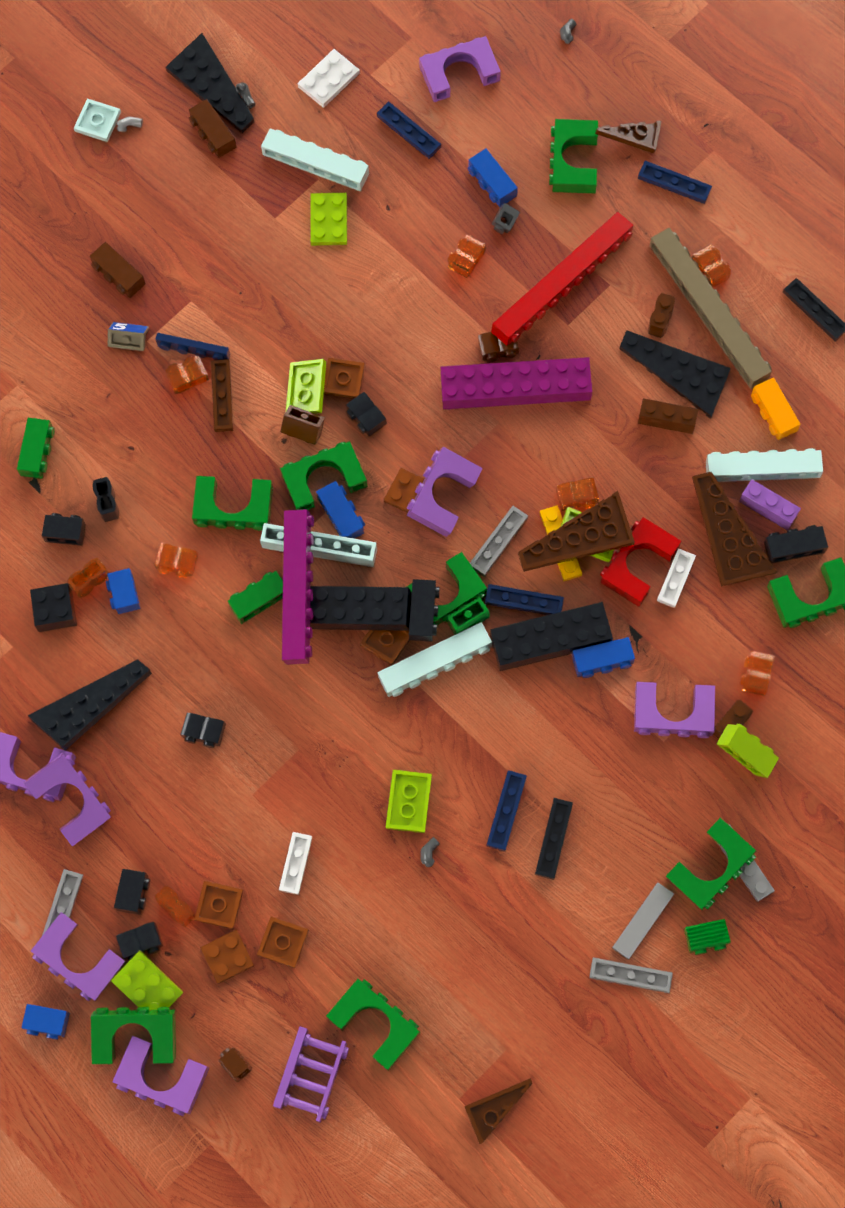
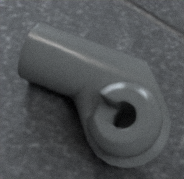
M570 19L560 29L561 39L566 44L573 41L571 30L577 25L573 19Z
M244 82L238 83L236 91L240 94L248 109L253 108L256 103L251 97L248 85Z
M434 837L420 851V860L426 867L434 865L435 860L432 858V851L440 845Z

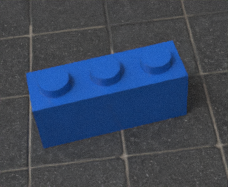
M487 148L469 159V173L472 177L475 176L480 187L489 193V198L493 203H497L501 207L504 203H508L517 197L518 187Z
M334 481L316 491L320 504L339 536L355 539L364 534L365 523L361 516H356L354 512L356 508L351 500L348 501L346 499L347 493L342 485L339 486Z
M629 637L572 651V659L577 677L583 676V678L592 677L594 673L598 672L602 674L609 673L618 667L626 669L631 667V664H634L635 661Z

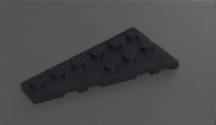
M203 33L165 67L168 73L202 101L207 99L214 110L241 133L254 123L252 114L240 94L236 91L234 84Z
M626 330L619 349L636 362L645 366L646 370L658 376L663 383L681 397L688 399L693 403V406L701 409L711 419L731 368Z
M137 659L29 714L28 717L65 751L152 673L148 667Z

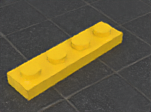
M558 505L540 510V516L547 535L551 531L560 528L563 518ZM577 559L558 563L563 581L582 576Z

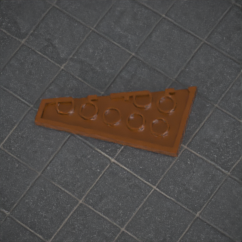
M707 472L692 476L721 587L776 574V568L768 560V556L763 552L756 538L735 510L733 503L729 501L723 492V488L713 473Z
M616 491L612 496L598 502L591 509L585 510L564 523L560 528L548 533L544 538L533 542L519 551L518 556L523 572L634 545L635 541L619 492Z

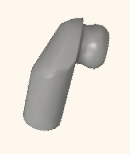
M135 117L123 118L117 122V130L119 132H126L127 126L142 127L143 119Z

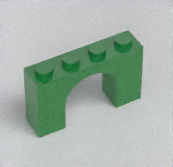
M555 119V126H551V137H554V142H551L550 153H554V157L550 158V169H553V174L549 175V185H553L552 192L596 194L597 169L572 167L564 161L562 153L573 145H597L598 135L595 132L598 128V120Z
M350 441L338 443L334 448L329 450L323 449L316 455L305 456L298 462H290L280 468L281 475L296 510L315 508L307 482L311 473L320 467H332L342 474L350 494L368 487L366 477Z
M196 476L192 513L194 525L203 528L209 525L221 529L234 527L239 530L253 528L254 530L262 531L264 523L270 524L273 493L272 480L253 479L251 499L248 506L238 513H225L215 504L216 478Z
M462 552L446 561V568L458 584L459 593L451 603L438 605V617H434V624L439 625L443 621L447 623L448 615L455 611L458 612V609L461 610V607L464 608L468 603L471 604V601L474 602V599L477 600L478 597L482 600L486 597L487 587ZM411 583L410 585H408V586H406V587H408V588L410 589V591L412 592V583Z
M842 557L825 562L820 568L829 590L828 599L820 604L811 605L802 602L796 596L788 575L769 581L767 588L783 628H795L801 625V622H813L819 619V616H831L837 613V610H845V565Z
M721 818L707 831V834L727 853L728 866L724 874L715 880H701L694 876L682 863L678 862L666 875L701 910L704 908L708 910L715 903L713 898L718 893L722 895L729 888L727 883L732 878L736 880L743 873L741 868L745 864L749 866L756 859L754 854L757 851Z
M357 979L326 1017L343 1031L360 1011L368 1008L382 1011L390 1021V1033L372 1057L389 1071L420 1034V1031L417 1030L419 1026L412 1019L407 1021L403 1018L402 1015L404 1013L397 1006L392 1008L388 1005V999L380 992L378 994L374 993L371 990L373 986L368 981Z
M121 1007L109 1011V1008H97L91 1014L92 1064H112L114 1062L116 1031L119 1027L128 1023L142 1025L149 1031L153 1042V1064L174 1063L176 1059L175 1010H170L169 1007H159L157 1010H149V1007H139L137 1010Z

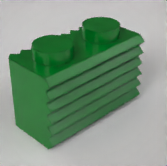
M478 597L477 600L474 599V602L471 601V604L468 603L464 608L461 607V610L458 609V612L455 611L448 615V625L456 635L487 620L490 613L482 599Z
M725 919L684 928L689 953L695 952V955L705 954L707 949L712 948L715 951L727 949L726 945L731 943Z

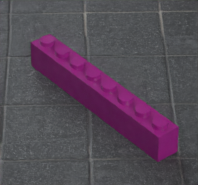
M307 509L284 511L282 661L286 665L309 664L310 657H312L310 639L313 636L312 627H310V620L313 619V611L310 608V601L313 600V591L310 589V582H313V572L311 571L313 553L311 552V545L314 544L313 534H311V527L314 526V518Z

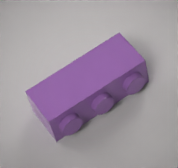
M751 479L739 500L740 503L787 531L801 510L800 507Z

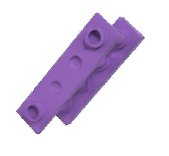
M300 1026L273 1107L282 1110L283 1106L290 1105L317 1114L316 1121L321 1123L322 1119L326 1120L329 1107L326 1106L341 1061L346 1059L349 1048L346 1047L347 1042L343 1040L339 1047L312 1038L308 1034L309 1030ZM309 1045L336 1054L337 1058L334 1067L304 1057L301 1054L303 1047ZM303 1065L330 1074L327 1087L297 1077V1074H294L296 1067ZM297 1085L324 1094L321 1106L290 1097L291 1094H288L290 1086Z

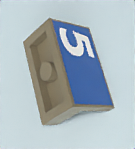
M113 322L108 328L107 347L144 351L145 338L149 326Z

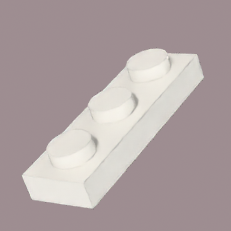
M678 548L658 596V602L675 608L696 555Z
M296 832L292 833L279 891L299 895L312 836Z

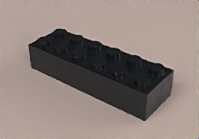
M310 586V589L313 591V600L310 601V608L313 611V619L310 620V627L312 629L409 631L412 592L408 587Z
M603 602L490 629V637L499 671L572 654L573 650L613 640Z

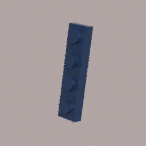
M389 101L377 112V117L428 159L441 148L440 142Z
M644 161L638 175L639 180L703 204L706 203L712 186L648 161Z
M157 333L155 340L158 347L166 351L171 349L181 354L190 353L200 358L209 357L214 360L230 359L229 347Z
M488 584L485 604L551 615L562 611L564 597Z
M508 770L486 844L487 847L506 851L527 775Z

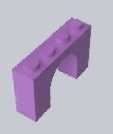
M486 36L475 38L470 42L459 43L448 49H441L439 52L425 54L419 58L420 69L433 102L450 97V86L444 72L449 65L455 62L463 61L472 64L477 69L483 86L500 81L501 71Z
M442 447L439 451L436 450L431 458L433 463L431 467L428 466L423 474L425 479L423 483L420 482L415 490L417 495L415 499L410 500L407 506L409 510L407 516L447 537L451 534L459 517L443 509L435 502L432 495L434 481L441 477H448L471 488L475 485L483 468Z
M636 683L634 732H639L640 735L658 733L659 736L678 734L679 737L697 735L698 738H709V736L713 735L715 686L695 685L693 689L692 714L683 721L673 722L662 717L657 710L656 683Z
M0 732V784L7 785L6 788L17 792L20 789L24 790L25 794L33 796L24 784L26 780L17 777L14 772V760L21 743L20 739L16 736ZM54 747L49 763L62 753L65 757L69 755L74 762L76 756L72 752ZM67 783L57 784L41 796H43L44 800L50 802L55 800L61 801Z
M62 753L24 781V784L35 799L61 783L72 784L82 792L84 804L81 812L60 828L61 833L71 846H74L111 818L108 814L111 810L105 802L100 803L96 797L99 794L93 786L89 788L86 785L85 781L87 778L81 770L76 772L73 768L75 763L69 755L65 757Z
M61 912L32 948L31 952L34 954L32 958L40 964L43 962L50 966L48 970L58 977L61 974L66 978L64 983L72 989L75 986L82 991L80 995L86 1000L90 1001L93 999L96 1001L125 961L109 949L91 971L74 973L68 970L62 962L61 950L63 944L78 924Z
M132 1036L113 1079V1083L117 1084L116 1089L126 1093L129 1089L135 1091L136 1097L145 1101L147 1097L154 1099L153 1104L164 1109L166 1105L173 1107L172 1112L184 1116L185 1113L190 1114L209 1067L188 1059L180 1080L173 1088L167 1091H155L148 1086L144 1078V1068L152 1051L153 1044Z

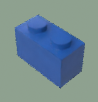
M130 568L108 573L109 580H106L108 592H112L113 598H110L112 609H116L118 614L141 609Z
M27 1004L21 1028L27 1030L26 1034L38 1036L39 1033L47 1034L46 1038L58 1040L59 1036L65 1037L70 1013L64 1010Z

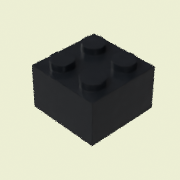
M68 583L30 590L34 624L39 632L77 626L73 593Z

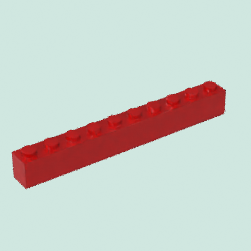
M616 212L493 322L491 333L506 346L511 342L515 343L520 338L521 333L530 330L537 319H542L549 308H554L562 296L566 297L572 287L578 286L587 274H592L599 263L603 264L611 252L615 253L623 241L627 242L633 235L634 225L619 212Z

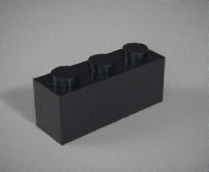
M816 525L808 526L804 530L799 531L798 529H791L783 534L779 532L771 533L764 542L768 560L771 564L823 554L828 549L823 526L817 527Z
M413 579L409 640L432 642L433 635L437 636V624H434V617H438V605H435V598L439 599L440 587H436V580Z

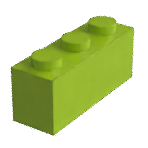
M728 724L717 742L719 747L759 777L768 778L779 759L773 753L774 750L761 744V740L754 735H750L747 732V728L741 724Z

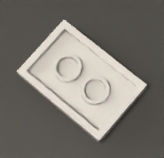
M333 49L297 83L298 88L324 108L360 74V69Z

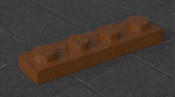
M229 359L211 361L214 431H234Z

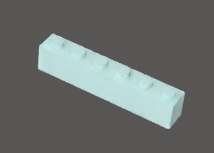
M270 128L261 145L264 156L360 192L369 175V166L365 162L353 160L345 154H337L329 148H321L313 142H305L297 136H289L281 130Z
M813 448L804 451L789 449L785 452H778L777 450L760 453L759 451H749L748 453L733 451L729 454L713 452L707 455L706 473L712 472L718 482L751 481V479L755 481L820 478L823 473L821 450Z
M264 523L260 539L262 548L283 552L284 526ZM311 531L314 538V544L311 545L313 557L374 567L377 553L376 542Z
M481 622L379 671L378 678L387 696L393 695V697H396L409 687L412 689L419 686L421 681L425 679L432 680L438 676V673L454 669L455 665L460 662L467 663L473 659V656L489 652L492 647V641Z

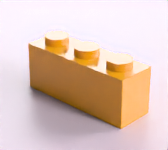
M773 377L754 386L751 398L755 404H758L762 418L767 420L771 434L776 436L777 440H780L797 432L801 424L775 378Z

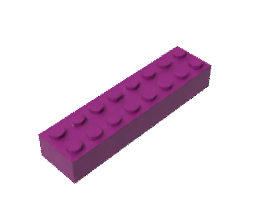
M589 357L440 366L443 410L589 401L592 397Z

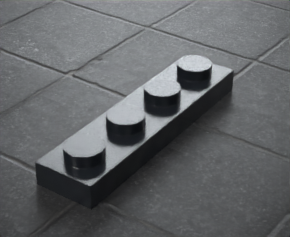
M795 278L783 289V293L834 341L838 340L845 333V323L799 279Z
M557 798L553 799L535 875L552 880L555 879L573 802Z

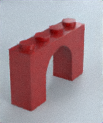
M642 517L640 522L636 521L631 528L635 541L634 545L623 547L619 552L615 551L611 557L612 563L610 566H605L600 573V576H602L601 584L640 607L650 592L651 586L630 573L626 565L628 555L638 549H648L670 562L682 542Z

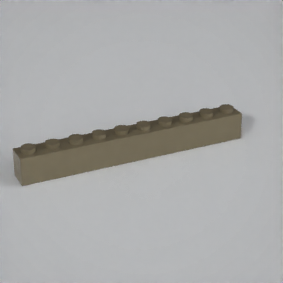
M669 227L653 236L650 240V248L749 388L752 389L754 386L768 380L772 372L770 364L763 360L758 347H754L751 343L748 333L741 329L738 319L731 315L728 305L721 301L718 291L712 288L708 277L700 271L698 263L689 256L688 249L679 242L678 235L672 232Z

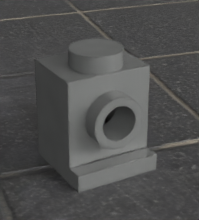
M504 203L499 208L492 222V225L495 226L494 230L501 234L504 232L508 233L520 212ZM501 218L506 220V224L501 222Z

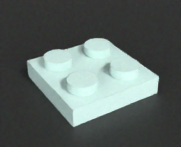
M87 98L74 126V131L108 142L121 114V110Z

